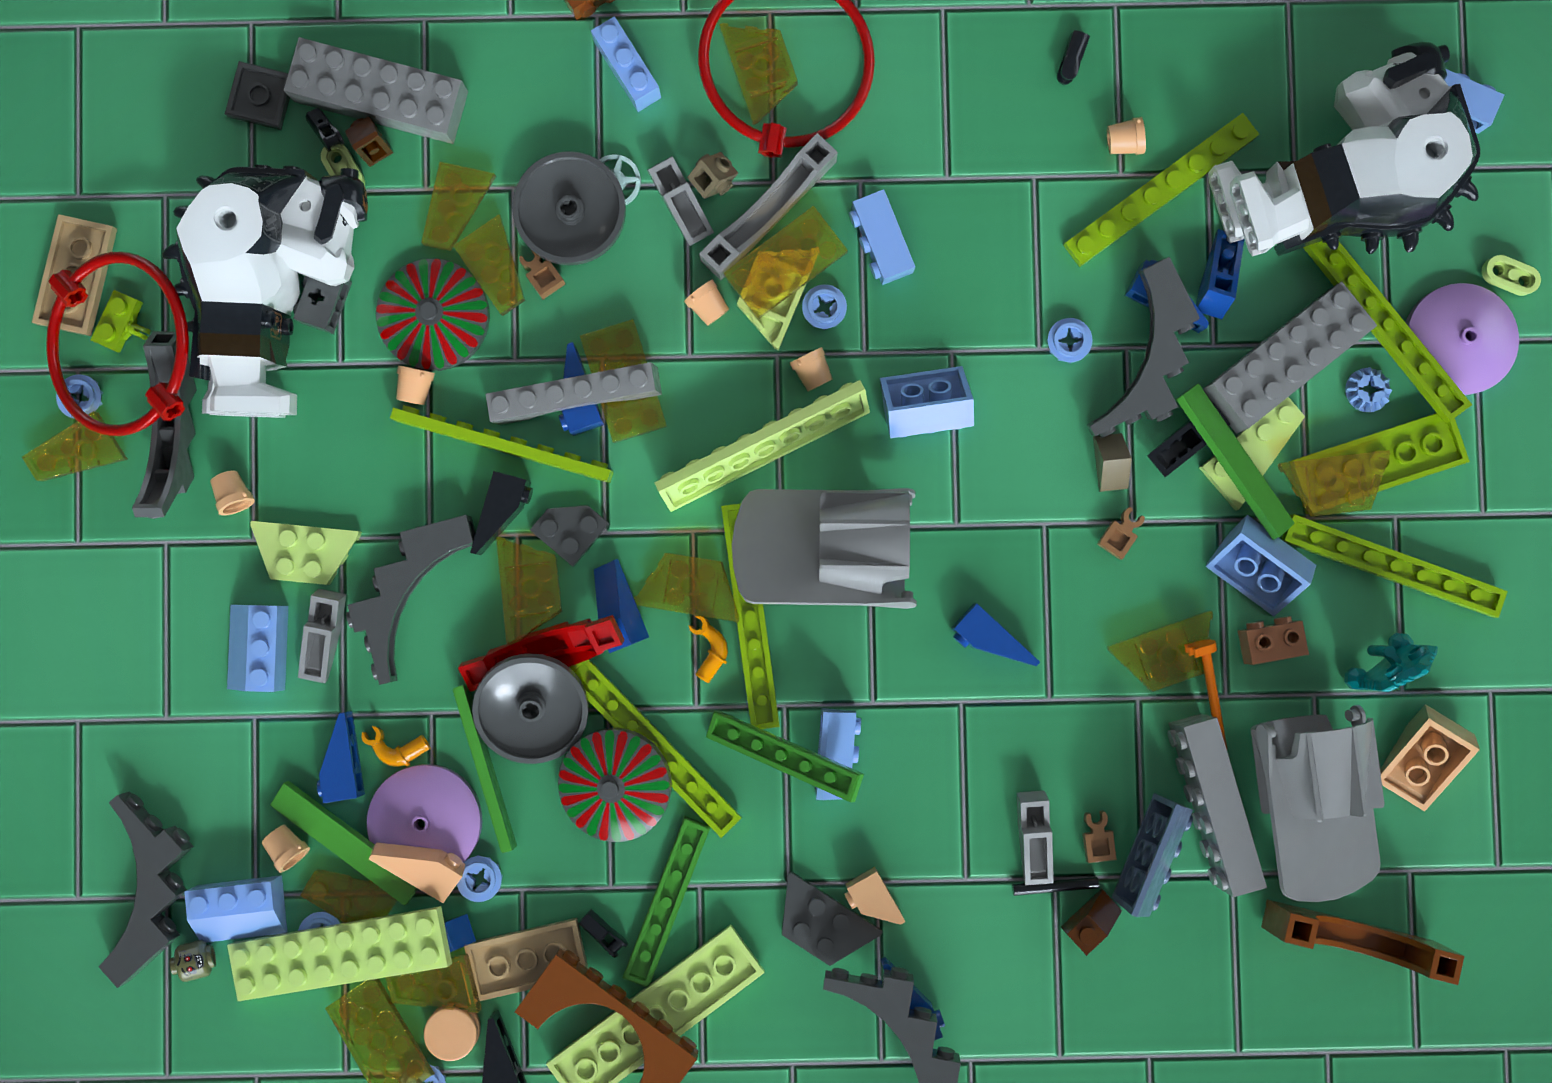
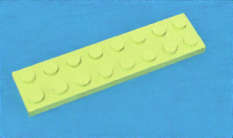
M860 380L855 383H847L839 391L829 396L823 395L817 398L813 404L803 409H794L788 416L778 421L768 422L762 429L752 434H744L736 442L726 447H718L710 455L702 459L692 460L686 467L676 472L664 474L660 480L654 482L657 490L670 512L870 413L866 390Z
M441 906L237 941L227 945L237 1001L445 968L452 964Z
M730 924L630 1000L634 1003L638 1001L644 1004L650 1010L649 1014L657 1020H665L673 1027V1032L681 1036L764 974L765 970ZM614 1011L548 1060L546 1065L559 1083H618L644 1064V1053L641 1041L633 1026L621 1014Z

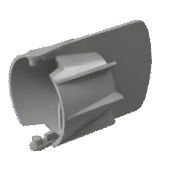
M909 488L883 490L756 489L750 491L742 500L735 521L732 539L733 569L738 591L746 602L752 604L851 605L902 609L916 607L917 601L913 599V592L905 591V579L909 578L910 505H912V499L915 498V491Z
M1354 705L1350 710L1345 711V718L1351 721L1352 727L1333 730L1327 715L1282 718L1259 723L1251 727L1261 811L1263 814H1270L1280 889L1284 896L1292 900L1305 902L1336 900L1359 890L1373 881L1380 872L1381 862L1373 808H1383L1385 803L1373 718H1367L1366 720L1365 711L1360 705Z

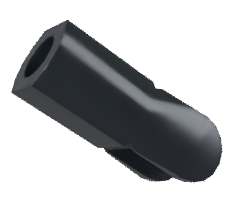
M1074 30L1070 35L1057 73V80L1062 85L1071 83L1078 73L1090 38L1088 34L1082 31Z
M315 108L306 113L307 123L328 152L332 151L331 147L337 144L341 146L345 144L339 131L332 125L321 109Z
M592 909L578 923L614 958H617V952L623 946L627 947L628 945L627 940L610 927ZM608 933L614 938L610 944L604 940Z

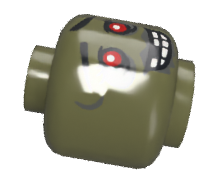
M197 940L177 946L174 957L169 959L172 975L177 974L183 982L209 976L212 968L216 967V955L212 944L208 945L203 940Z

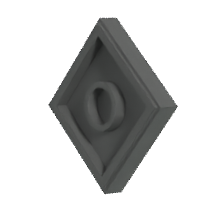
M239 61L225 115L229 118L282 130L290 97L284 92L288 73Z

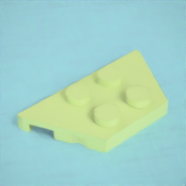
M817 248L809 251L795 252L794 250H784L780 253H773L772 251L758 252L737 302L739 309L774 349L778 351L820 253V250Z
M251 521L250 524L269 577L273 580L330 585L337 574V569L349 556L348 552L353 544L361 537L360 531Z

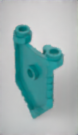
M1395 633L1389 638L1388 646L1370 645L1367 648V653L1370 656L1385 657L1381 662L1368 672L1360 668L1349 669L1345 673L1344 682L1350 689L1390 692L1399 688V686L1405 685L1407 682L1409 683L1426 675L1430 671L1437 655L1438 647L1414 645V641L1408 634Z

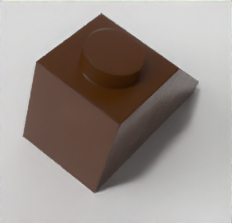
M369 116L365 119L355 120L350 125V128L345 130L351 146L369 167L393 153L380 130Z
M1100 889L1061 928L1087 956L1109 935L1122 910L1103 889Z

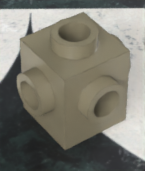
M722 152L711 156L709 154L702 156L696 162V167L687 178L702 197L706 199L718 193L723 195L732 188V180L737 176L738 172L732 166L731 161Z

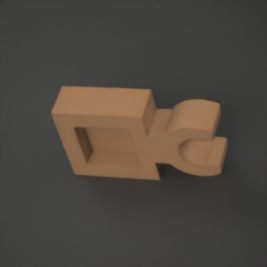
M534 252L535 257L530 262L525 261L520 256L519 261L523 268L530 271L525 275L542 300L565 285L563 278L551 262L546 260L542 263V258Z
M1131 507L1126 508L1122 512V522L1120 524L1115 520L1111 522L1097 545L1119 560L1125 557L1138 537L1132 530L1141 526L1145 520V517L1141 515L1137 518L1136 522H1131L1129 519V514L1133 510Z
M1100 811V820L1097 823H1093L1091 814L1085 812L1084 821L1091 831L1082 833L1086 862L1094 863L1117 860L1113 831L1104 830L1108 822L1106 812Z

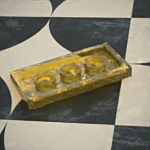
M812 206L723 274L758 320L844 256L848 250L817 209Z
M634 319L580 335L591 373L647 363ZM658 396L601 403L613 443L667 427Z
M379 978L362 982L325 1008L368 1083H422L435 1074Z

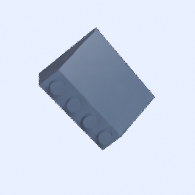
M1155 793L1152 796L1111 897L1135 917H1150L1152 910L1155 911L1158 908L1161 900L1159 893L1162 885L1166 884L1170 879L1171 863L1173 858L1178 857L1182 849L1181 838L1184 831L1189 830L1193 821L1192 809Z

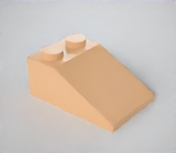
M1425 704L1408 723L1381 767L1382 785L1421 810L1426 811L1480 750L1475 734Z

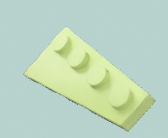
M1289 397L1250 428L1236 436L1262 476L1305 418L1304 414ZM1214 455L1199 469L1235 511L1239 510L1245 499Z

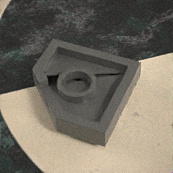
M588 505L549 508L533 525L530 531L574 567L610 523Z

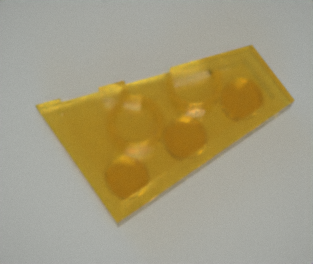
M440 162L421 243L424 246L451 251L495 180L496 175L491 172Z
M499 214L453 245L502 316L525 301L502 218Z
M93 411L88 414L97 421L105 423L98 412ZM78 421L22 456L36 481H46L128 460L113 436L94 432Z
M320 869L314 871L300 894L304 899L344 923L387 916L397 902L395 898L370 880H360L348 875Z
M468 953L451 957L452 964L445 968L386 977L392 1003L421 1007L429 1005L443 1007V1009L447 1010L458 1008L468 1010V1012H480L482 1008Z

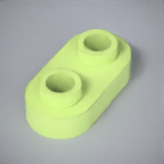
M337 144L331 147L332 151L330 152L325 147L322 149L321 161L330 176L341 175L342 168L356 169L359 171L358 178L365 186L363 174L344 145ZM336 156H342L339 163H334Z
M1504 255L1494 256L1488 259L1482 266V276L1486 282L1516 295L1524 296L1536 291L1541 283V276L1537 269ZM1493 267L1498 270V276L1493 273ZM1519 278L1523 279L1524 286L1519 284Z

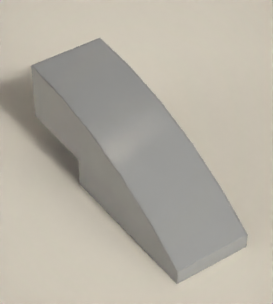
M673 156L647 169L655 187L689 246L714 233Z
M318 589L311 595L308 622L303 627L298 678L320 683L328 681L341 631L346 594Z
M1045 790L1017 793V813L1025 885L1054 883L1049 799Z

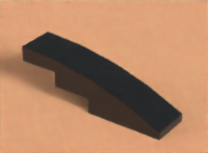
M1212 402V404L1215 406L1221 417L1229 426L1231 423L1226 419V417L1221 413L1217 406ZM1189 419L1151 451L1147 457L1160 473L1167 477L1207 444Z

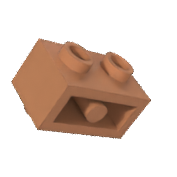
M1291 616L1275 618V624L1264 626V621L1247 623V629L1238 630L1244 664L1255 665L1309 655L1303 621H1292Z

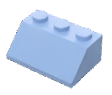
M963 366L880 378L885 419L890 438L974 426V399Z
M1247 515L1228 533L1205 567L1272 616H1275L1311 584L1316 564L1280 538L1273 540L1264 526Z
M230 606L227 689L255 692L285 690L288 606Z
M821 708L818 754L849 768H852L853 763H858L859 746H854L855 735H860L861 718H856V711ZM815 787L816 800L842 799Z
M282 875L203 884L184 891L187 921L199 940L214 942L288 932Z

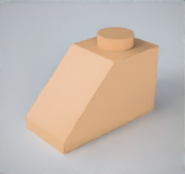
M875 867L846 883L848 892L844 895L852 909L858 907L863 915L900 925L905 923L901 911Z

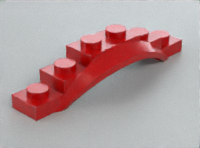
M613 615L591 621L588 618L573 624H569L566 621L519 636L515 642L490 649L484 656L461 662L458 669L471 692L477 689L481 679L490 668L508 657L527 653L541 654L555 658L570 667L600 655L607 649L622 645L624 637Z

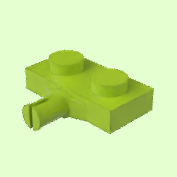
M113 290L90 340L118 353L121 352L125 341L132 334L146 340L149 336L140 333V331L150 335V329L137 324L138 313L143 302Z

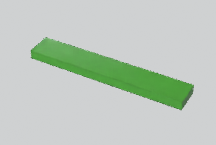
M1199 383L1179 396L1176 399L1270 537L1273 540L1279 538L1295 524Z
M466 684L453 688L454 697L500 851L502 853L512 851L517 846L488 747L481 739L474 724L472 694Z
M714 711L706 738L848 802L856 801L864 776L863 773L724 712Z
M290 781L283 783L270 804L271 807L405 906L410 902L418 888L369 860L375 844Z
M684 816L624 971L623 979L646 988L650 986L709 833V825Z

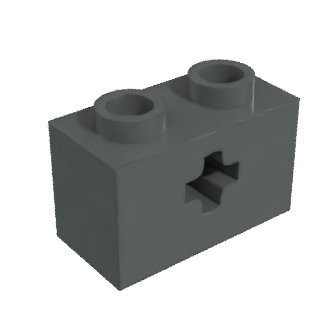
M305 276L303 280L304 290L301 299L299 298L294 305L293 312L295 315L293 319L301 324L334 335L352 282L349 280L346 283L331 286ZM318 297H319V298H323V297H324V300H323V302H322V301L316 302V301H317V298H318Z

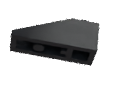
M493 471L470 553L482 555L524 509V505L529 504L533 493L530 481Z
M499 1010L494 1011L487 1023L482 1083H527Z

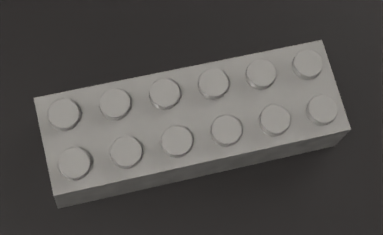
M300 37L298 38L284 87V92L296 103L356 119H365L369 116L375 124L454 144L468 95V90L462 80Z
M1341 281L1320 295L1204 387L1203 390L1210 401L1217 406L1231 423L1230 427L1237 434L1254 425L1373 330L1377 324Z
M1198 714L1169 722L1168 739L1171 746L1176 747L1179 757L1175 759L1179 773L1184 775L1186 781L1183 789L1188 802H1192L1195 812L1191 814L1193 816V824L1197 830L1200 829L1202 840L1199 841L1204 857H1208L1211 868H1208L1207 871L1211 883L1232 897L1267 888L1218 718Z

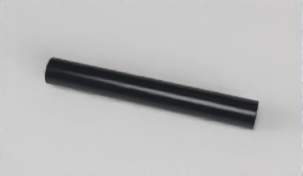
M1098 877L1055 880L1054 883L1012 884L1013 896L1099 888Z

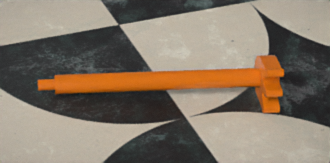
M1207 639L1184 644L1185 653H1188L1189 656L1195 655V658L1200 656L1202 658L1211 716L1218 718L1227 749L1211 653L1217 651L1216 641Z

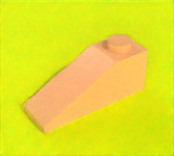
M377 842L369 856V860L442 903L445 902L462 878L466 865L457 855L446 853L441 849Z

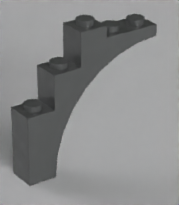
M1170 257L1164 258L1139 271L1147 293L1150 311L1149 340L1145 357L1134 381L1122 398L1106 413L1087 424L1093 436L1100 435L1101 438L1106 437L1116 431V425L1124 421L1128 425L1141 419L1140 413L1142 412L1145 413L1147 419L1153 420L1156 418L1157 422L1172 416L1171 410L1178 407L1163 376L1167 375L1168 378H1171L1184 371L1182 366L1188 364L1189 361L1174 332L1177 331L1180 335L1195 327L1193 322L1199 320L1200 317Z
M153 331L143 345L151 387L159 382H169L176 354V332ZM189 359L182 384L177 393L184 402V412L181 416H177L171 421L163 420L160 417L152 424L146 473L140 492L132 507L135 517H148L151 519L165 517L176 495L186 493L194 479L187 448L196 433L188 404L197 389L194 378L189 377Z
M463 515L400 532L401 540H398V545L402 556H406L407 560L374 568L375 575L372 577L376 592H380V596L348 605L349 612L346 613L349 627L353 628L354 632L366 631L367 636L364 637V643L367 651L372 654L374 663L371 664V671L374 679L379 681V685L398 681L394 660L395 636L400 616L411 593L422 578L438 563L457 551L472 546L476 532L471 516Z
M130 791L115 796L109 802L121 819L131 840L137 870V890L134 908L127 928L114 950L99 965L102 972L117 988L132 980L180 936V933L176 930L175 923L170 918L164 917L162 913L186 891L182 879L176 873L170 872L169 869L194 847L189 841V835L183 829L176 826L163 829L161 821L156 816L150 815L143 807L144 803L140 797Z
M892 967L891 970L884 969L883 980H878V977L873 974L850 975L849 971L841 968L825 971L823 990L844 995L866 1006L884 1020L898 1036L911 1058L919 1083H958L961 1065L959 1053H955V1050L943 1046L933 1049L937 1028L936 1014L924 1007H915L914 1010L910 1009L914 985L913 974H909V971L904 968Z

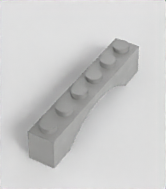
M817 133L797 153L788 167L760 199L728 228L719 233L699 253L701 262L721 281L837 162L838 152Z
M649 362L487 393L486 400L490 422L504 425L580 406L662 395L658 367Z

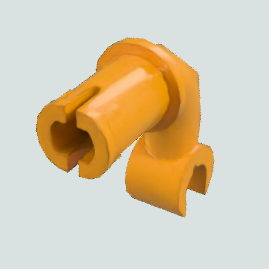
M695 616L702 621V629L697 630L692 625H688L690 631L696 635H703L711 645V648L707 651L709 653L695 675L709 683L721 665L727 663V642L723 634L712 627L706 617Z
M372 726L376 732L375 740H371L367 732H362V741L367 745H371L379 760L389 766H409L410 761L431 749L423 735L402 747L397 746L395 749H392L383 741L384 732L381 728Z

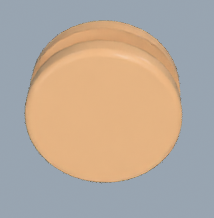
M449 1002L441 1005L425 1024L424 1041L427 1049L435 1057L444 1061H455L465 1057L479 1039L481 1032L479 1017L470 1006L461 1002Z

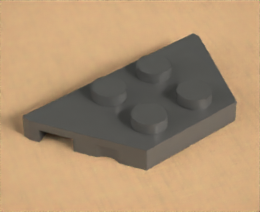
M790 871L788 873L782 935L831 966L881 936L882 929L794 872Z

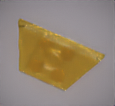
M728 23L719 24L720 31L752 124L755 125L798 85V80L780 30L769 28L761 30L753 26H745V29L729 27Z
M1390 450L1279 463L1278 469L1280 472H1284L1293 485L1291 486L1296 496L1302 499L1303 506L1311 517L1371 510L1390 456Z
M496 537L506 642L508 645H512L562 612L557 558L555 554L534 550L530 546L519 545L507 541L505 538Z
M665 553L659 561L657 569L650 574L640 593L634 597L635 603L638 606L739 622V615L724 565L721 561Z
M1206 611L1109 645L1107 649L1143 685L1154 692L1204 674L1201 656L1195 658V655L1189 656L1188 653H1185L1184 644L1210 639L1208 637L1210 620L1213 619L1212 611Z

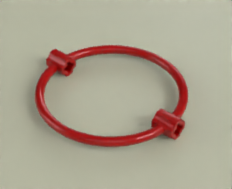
M718 0L704 23L699 40L698 65L700 77L705 92L715 110L736 131L749 139L759 142L758 153L765 157L781 158L783 148L803 147L817 133L826 140L841 131L855 118L865 103L871 89L875 57L870 31L860 11L851 0L834 1L849 15L860 36L864 55L863 76L860 87L850 106L837 120L821 130L800 136H785L787 128L772 122L763 123L762 131L757 130L739 119L721 99L714 85L710 70V42L719 18L734 0Z
M121 251L95 256L84 262L73 273L62 269L60 272L53 274L48 282L51 284V289L57 297L51 310L47 328V363L55 391L67 411L86 428L108 436L130 435L149 427L160 417L163 420L171 421L175 417L181 416L185 407L183 406L184 402L177 393L182 384L188 361V324L181 299L165 273L151 261L139 255ZM113 263L136 266L149 274L157 282L171 307L176 330V354L169 382H159L157 385L150 387L145 396L147 397V402L153 408L137 420L121 425H111L97 421L78 406L65 383L59 358V334L66 306L75 307L80 303H84L88 294L81 282L96 269Z

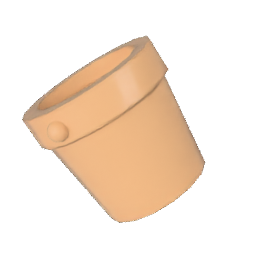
M1142 117L1132 118V120L1107 126L1109 154H1145L1146 135Z
M713 279L702 285L684 300L688 308H691L707 326L729 310Z
M822 347L790 362L792 370H795L807 391L833 380L824 356L826 354Z
M398 365L396 399L425 405L435 373Z
M226 471L210 480L216 500V508L220 515H232L252 506L255 502L252 493L247 489L237 471Z
M286 825L273 830L261 843L279 873L293 867L310 850L306 842L300 840Z

